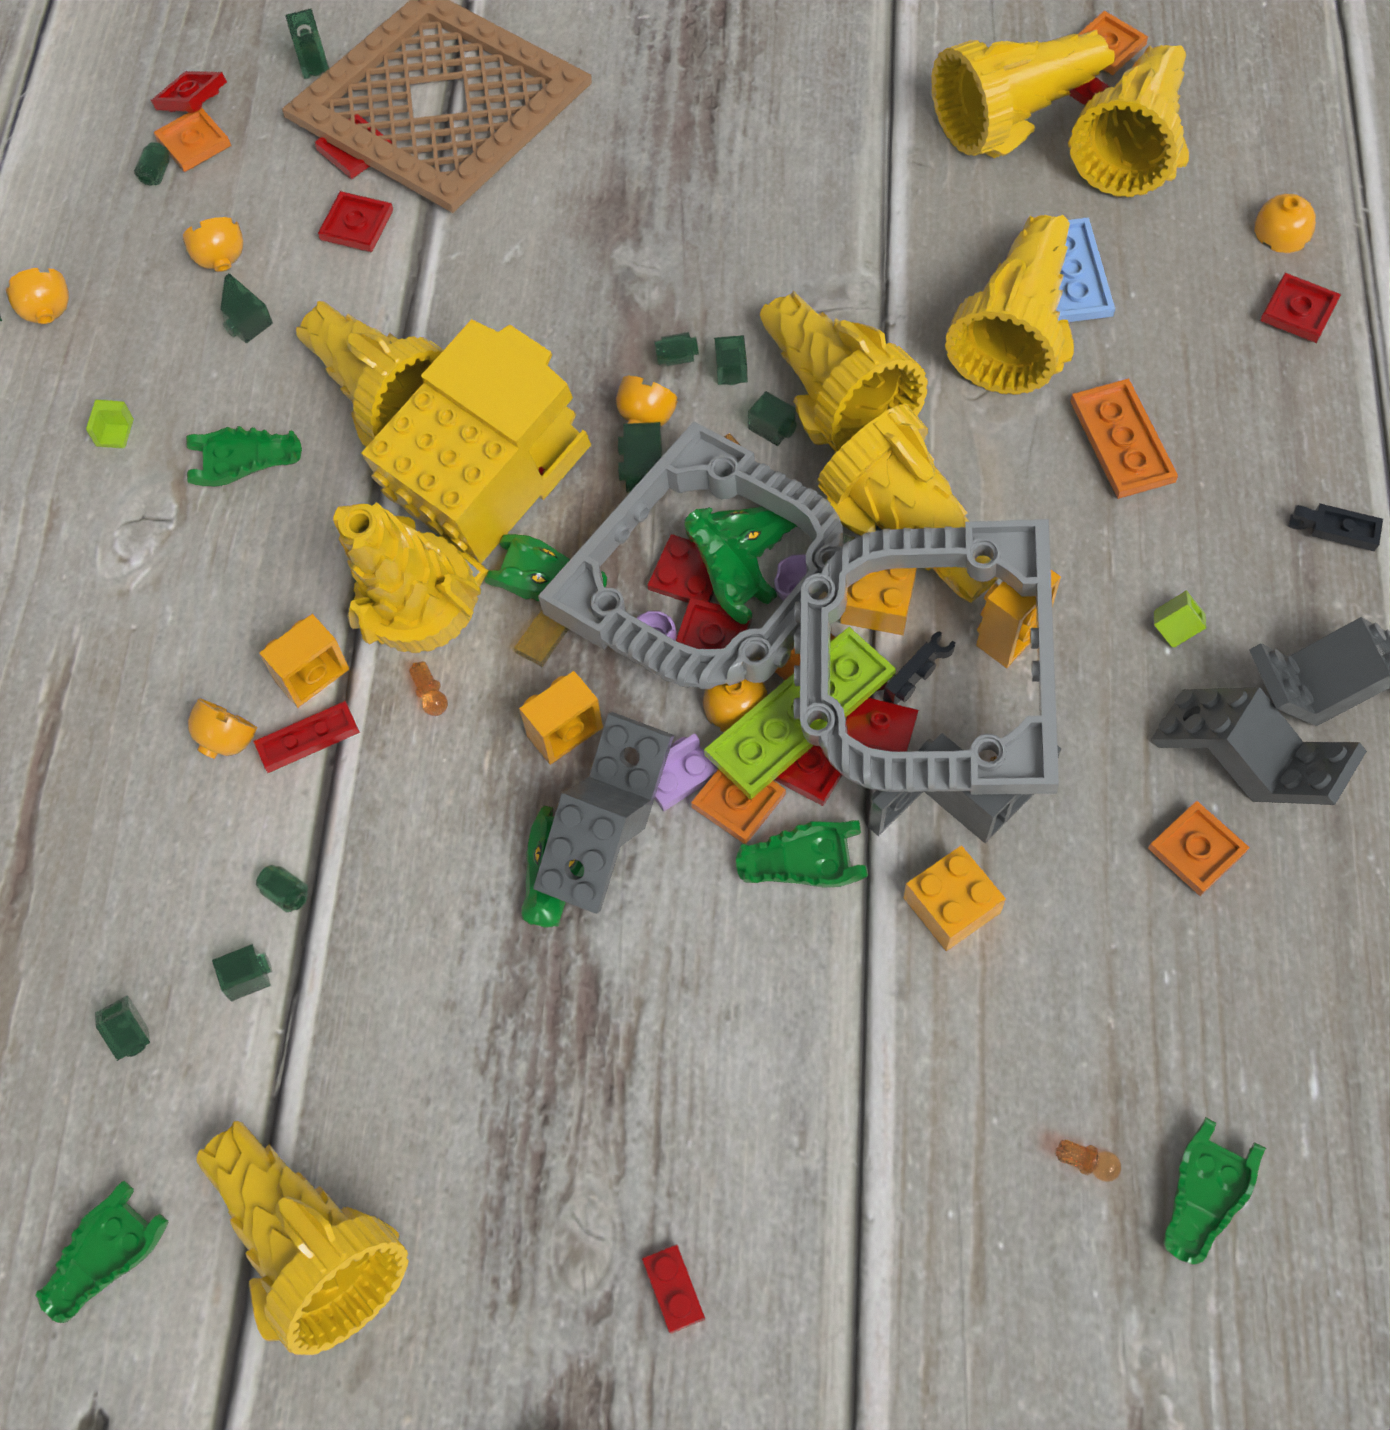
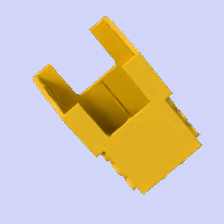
M471 319L423 372L421 378L424 383L361 454L374 472L371 477L383 487L381 492L394 503L396 502L411 516L421 520L437 535L445 534L448 536L451 544L463 553L466 551L482 564L500 543L502 536L508 534L539 497L544 500L588 450L591 443L586 431L582 430L579 432L572 426L576 413L568 408L567 405L573 397L568 384L548 366L552 357L551 351L510 324L498 332ZM540 466L545 469L542 476L538 471Z

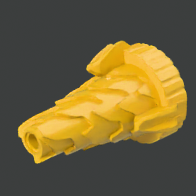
M1097 30L1079 36L1078 34H1070L1047 42L1017 43L998 41L992 43L988 48L983 42L970 40L944 49L935 59L931 74L932 98L939 123L951 144L957 147L960 152L972 156L985 153L991 158H996L1000 155L1005 156L1034 132V124L1025 119L1030 118L1032 113L1050 106L1052 101L1070 95L1069 90L1080 87L1082 84L1093 80L1095 76L1100 75L1099 71L1114 63L1115 53L1108 47L1106 40L1098 34Z
M1159 45L1154 48L1148 46L1133 67L1123 74L1122 79L1115 87H1109L1103 92H1098L1084 106L1072 129L1068 147L1070 148V156L1077 171L1094 188L1118 197L1141 196L1147 194L1148 191H1154L1159 186L1161 187L1165 180H1174L1177 168L1186 167L1189 161V151L1183 137L1184 130L1178 114L1180 109L1178 101L1181 96L1178 95V90L1185 75L1183 66L1186 58V52L1182 45Z
M1030 215L1026 220L1023 230L1014 240L1006 260L1003 263H999L997 270L992 274L983 292L980 291L973 296L967 297L957 307L945 337V350L948 352V359L965 379L972 381L973 384L1000 394L1011 393L1017 395L1030 393L1049 383L1050 378L1054 374L1062 372L1064 363L1072 360L1074 341L1070 324L1065 319L1058 321L1060 311H1056L1063 290H1059L1064 274H1060L1068 249V246L1065 245L1067 243L1066 239L1070 223L1064 215L1058 217L1040 215L1035 218Z
M794 290L786 297H778L762 307L759 315L766 331L783 351L781 352L782 357L793 368L809 394L797 395L793 402L796 405V411L803 428L814 444H829L836 452L865 425L885 411L900 404L908 405L918 416L923 408L924 399L928 391L926 389L928 385V380L925 377L926 373L900 346L890 342L886 344L885 334L881 330L861 323L847 320L839 321L837 318L832 321L825 313H817Z
M317 301V305L305 315L301 325L296 327L298 339L320 357L327 367V373L341 386L340 390L352 401L353 411L351 415L357 435L365 447L424 383L421 375L444 350L433 341L423 337L416 338L412 336L407 339H398L391 333L386 336L378 329L371 328L355 319L349 313L346 316L342 315L324 301Z
M900 404L894 408L892 407L865 425L831 457L817 479L818 487L827 496V500L837 512L841 524L857 535L862 536L867 532H875L876 525L882 530L889 528L890 530L904 528L924 529V527L957 528L965 527V522H970L965 517L968 514L967 511L952 494L949 482L933 463L934 459L927 450L924 440L928 435V428L908 405ZM984 555L975 558L977 562L983 564L991 561L988 556ZM965 567L926 568L928 571L932 568L958 596L970 603L980 597L998 580L995 576L989 581H976L969 576Z
M377 502L373 506L369 504L340 506L336 509L333 522L340 534L339 541L347 557L350 559L347 562L351 568V574L356 580L354 584L355 597L350 602L347 615L351 628H360L364 642L369 645L378 641L382 645L385 644L390 648L394 647L401 652H429L435 650L436 647L448 644L451 639H455L471 620L475 604L478 601L477 596L481 594V588L477 585L476 579L472 575L473 571L459 550L442 536L438 537L434 533L416 531L415 521L412 518L399 515L394 516Z
M233 1121L232 1126L227 1131L215 1136L204 1149L198 1151L196 1161L199 1167L221 1194L227 1205L228 1214L231 1216V1226L238 1238L249 1250L245 1253L248 1260L262 1277L252 1278L248 1286L254 1319L259 1333L264 1340L281 1341L289 1353H294L295 1355L319 1354L321 1351H327L349 1339L351 1335L357 1333L371 1321L390 1301L391 1296L397 1291L402 1282L409 1261L407 1258L408 1252L399 1241V1233L381 1219H377L375 1216L367 1215L349 1207H343L340 1210L323 1188L319 1186L314 1189L300 1172L294 1173L270 1144L264 1148L243 1122Z

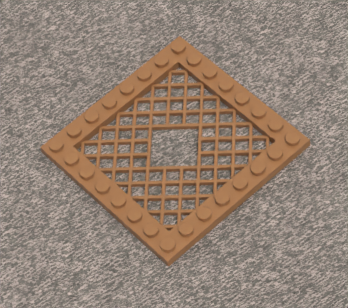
M409 0L283 107L282 110L284 117L320 138H325L332 145L357 159L364 160L367 165L454 213L590 86L592 78L591 74L450 0ZM438 28V34L423 35V30ZM442 28L451 33L442 34ZM419 31L420 36L412 37L416 32ZM458 39L459 45L444 47V40ZM462 39L468 41L471 44L463 45ZM425 42H440V47L425 49ZM421 43V49L406 51L407 44ZM402 45V51L394 52ZM479 50L480 56L464 57V51ZM483 50L492 55L483 56ZM460 52L461 58L448 60L445 58L446 53ZM441 54L442 60L430 62L426 60L427 55ZM422 56L423 62L408 64L407 58ZM403 58L404 64L389 66L388 60ZM384 61V67H377ZM500 61V67L485 69L486 62ZM504 61L513 66L504 67ZM481 63L480 70L466 71L467 64ZM462 65V72L447 73V67ZM443 67V74L428 75V69ZM424 69V76L409 77V71ZM405 72V78L390 79V73ZM521 72V79L506 80V74ZM525 72L533 77L525 78ZM384 73L386 75V80L371 81L370 75ZM502 74V81L487 82L486 76ZM366 76L367 82L358 83ZM483 76V83L468 84L467 78ZM464 79L468 112L414 118L410 84ZM542 83V90L527 91V85ZM406 85L407 91L392 93L391 86ZM523 85V92L508 94L507 87ZM387 87V93L372 95V88ZM504 88V94L489 96L488 89ZM353 90H368L367 96L353 97ZM469 91H485V96L470 98ZM348 92V98H341ZM408 99V105L393 106L392 100ZM525 99L524 106L510 107L511 100ZM388 100L389 107H373V102ZM369 102V109L354 111V104ZM506 102V108L491 109L490 103ZM486 103L487 110H471V105ZM349 105L350 111L336 113L334 106ZM409 112V119L394 120V113ZM359 114L361 117L370 116L371 123L355 124L354 115ZM390 114V121L375 122V115ZM508 115L507 122L493 123L492 116ZM488 117L489 124L473 125V118ZM469 119L470 126L454 128L453 121ZM450 122V128L435 130L434 123ZM430 123L431 130L415 132V125ZM410 126L411 132L396 134L395 127ZM367 127H371V132L367 130ZM375 128H391L392 135L376 136ZM490 131L491 137L475 139V132ZM471 133V140L456 141V134ZM451 135L452 142L436 144V137ZM432 137V144L417 146L416 139ZM387 139L391 140V141H392V144L389 143V142H387V141H385V140H387ZM412 139L413 146L397 147V141ZM473 147L472 154L458 156L457 148ZM453 149L454 156L438 158L437 151ZM433 151L434 158L418 159V153ZM455 163L454 171L440 172L439 165Z

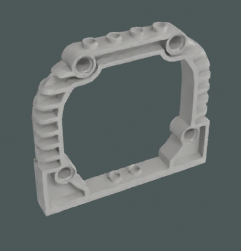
M693 421L538 595L544 615L604 650L609 646L618 654L626 656L630 661L638 663L647 671L655 673L667 682H673L685 688L700 687V689H712L717 685L725 683L731 686L744 679L753 683H761L769 679L778 667L782 668L789 660L791 651L794 648L795 633H801V622H795V602L801 601L802 583L812 574H821L827 560H830L844 545L843 528L840 518L830 502L817 494V491L803 486L801 482L795 479L787 478L785 474L770 469V466L764 463H758L755 461L754 452ZM669 488L678 493L710 489L711 493L719 499H730L737 494L793 522L806 532L813 541L806 552V575L761 629H748L740 632L731 640L726 648L696 649L673 640L627 613L622 594L617 589L604 588L600 566L620 544L627 541L631 531L639 522H643L647 518L651 508ZM818 591L811 598L820 600L825 598L827 593Z
M1049 519L965 522V527L957 528L924 527V529L904 528L892 530L889 528L871 533L867 532L845 543L830 560H827L821 574H812L804 580L801 587V601L795 602V622H801V633H795L794 635L795 654H800V666H794L795 686H800V698H794V719H800L803 735L807 742L820 746L828 761L844 777L865 788L886 792L971 791V795L1057 794L1059 775ZM984 555L988 556L991 561L983 564L977 562L975 558ZM965 567L969 576L976 581H989L996 576L1014 588L1021 597H1036L1037 628H1031L1030 643L1031 649H1037L1038 661H1032L1031 673L1032 682L1039 683L1040 716H1027L1018 727L1003 738L994 734L980 735L972 743L971 750L890 752L868 748L847 734L844 709L838 700L830 696V625L839 620L845 612L847 588L869 573L887 569ZM818 591L827 593V596L820 600L811 598ZM817 719L827 721L826 727L822 730H813L810 728V724ZM983 750H992L998 757L994 761L987 762L982 760L979 754Z

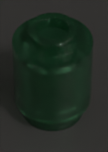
M151 142L142 149L134 173L143 184L151 186L159 185L162 182L170 162L168 149L156 142Z
M689 332L662 336L661 340L654 341L658 365L666 364L667 367L694 362V355H699L696 337L690 338Z
M269 865L257 877L256 886L259 888L260 894L284 912L288 913L298 910L307 901V884L282 866Z

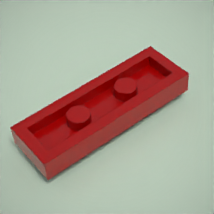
M346 701L253 742L267 773H270L360 733Z

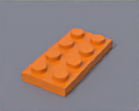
M1129 378L1072 394L1070 402L1117 499L1176 483L1178 474Z

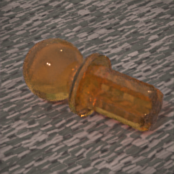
M426 662L413 663L409 672L417 687L415 693L417 697L422 698L423 710L431 716L443 714L448 707V700L444 693L438 691L441 687L440 682L434 680Z
M1061 1140L1056 1148L1055 1155L1060 1162L1079 1168L1080 1172L1084 1175H1089L1093 1172L1097 1179L1103 1182H1111L1117 1179L1121 1173L1119 1158L1107 1151L1098 1153V1149L1093 1145L1084 1147L1068 1140Z

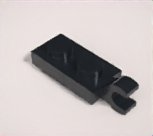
M1320 503L1316 510L1296 505L1294 515H1290L1288 527L1297 530L1312 528L1311 536L1375 552L1380 544L1383 518Z
M937 631L934 633L929 643L926 642L887 683L884 688L883 701L898 704L900 701L906 702L914 693L916 683L921 678L926 680L936 668L935 659L948 658L953 654L956 642L951 641L948 646L941 647L938 645V642L942 638V632Z

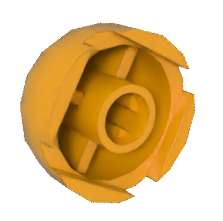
M1288 193L1276 195L1264 203L1256 217L1254 232L1258 240L1262 244L1264 241L1270 245L1273 251L1282 253L1297 252L1303 249L1307 242L1311 241L1315 231L1316 214L1311 203L1304 197Z
M216 217L206 219L200 222L201 228L193 231L191 226L183 233V241L190 258L201 267L214 269L217 272L226 271L231 268V264L236 262L242 254V232L239 223L236 221L233 224L231 218Z
M31 268L12 276L9 279V288L6 287V294L16 314L27 321L40 324L51 323L61 316L67 309L69 300L68 287L62 273L48 268L49 273H40L39 268Z
M629 375L623 376L616 396V407L620 415L628 421L627 426L635 431L644 432L645 428L657 429L665 425L675 411L678 397L669 389L653 382L652 386L642 384L644 378Z
M744 679L731 686L725 683L717 685L712 689H704L703 709L707 720L711 724L713 723L715 726L720 727V731L725 732L762 701L768 693L763 682L753 683Z
M202 698L198 699L194 704L188 718L190 736L199 744L197 750L213 759L216 758L217 754L225 756L239 754L246 749L257 730V726L239 715L235 716L227 712V709Z

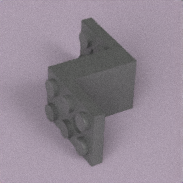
M1359 617L1290 656H1286L1280 653L1278 649H1272L1262 643L1249 649L1276 709L1315 726L1390 688V631L1381 629L1376 622L1371 623L1363 617Z
M1260 687L1183 689L1176 697L1175 703L1166 717L1159 723L1158 729L1151 738L1158 748H1208L1253 802L1335 805L1367 752L1360 742H1303Z
M614 712L608 714L589 777L561 794L533 889L595 914L601 911L620 847L646 828L674 738L673 734ZM627 747L637 750L639 762L636 765L630 764L625 760L624 751ZM575 859L583 864V876L579 877L572 874L569 869L570 860Z
M941 733L934 741L928 739L918 751H962V749ZM1057 745L1059 757L1062 748ZM876 790L871 797L872 805L869 811L870 820L868 828L877 836L881 835L925 792L986 844L1034 794L971 795V791L886 792Z

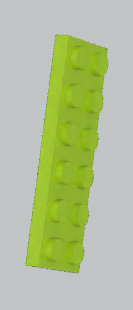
M851 627L846 628L830 642V696L838 700L844 709L846 718L890 680L896 672V668ZM794 673L704 749V755L750 800L813 746L807 742L803 735L800 719H794V698H800V686H795ZM823 719L814 720L810 724V728L822 730L826 727L827 721Z

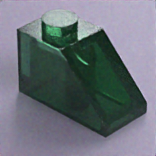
M230 273L227 274L224 279L220 307L225 319L223 326L232 337L238 336L247 344L272 325L273 322L266 304Z

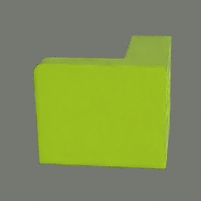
M95 399L86 430L96 447L123 449L126 447L134 418L124 401Z
M1186 590L1154 610V626L1171 647H1176L1207 628L1206 615Z

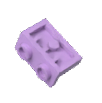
M696 734L688 738H679L671 745L655 796L656 802L663 811H666L705 786L718 770L704 755V751L700 747V740Z

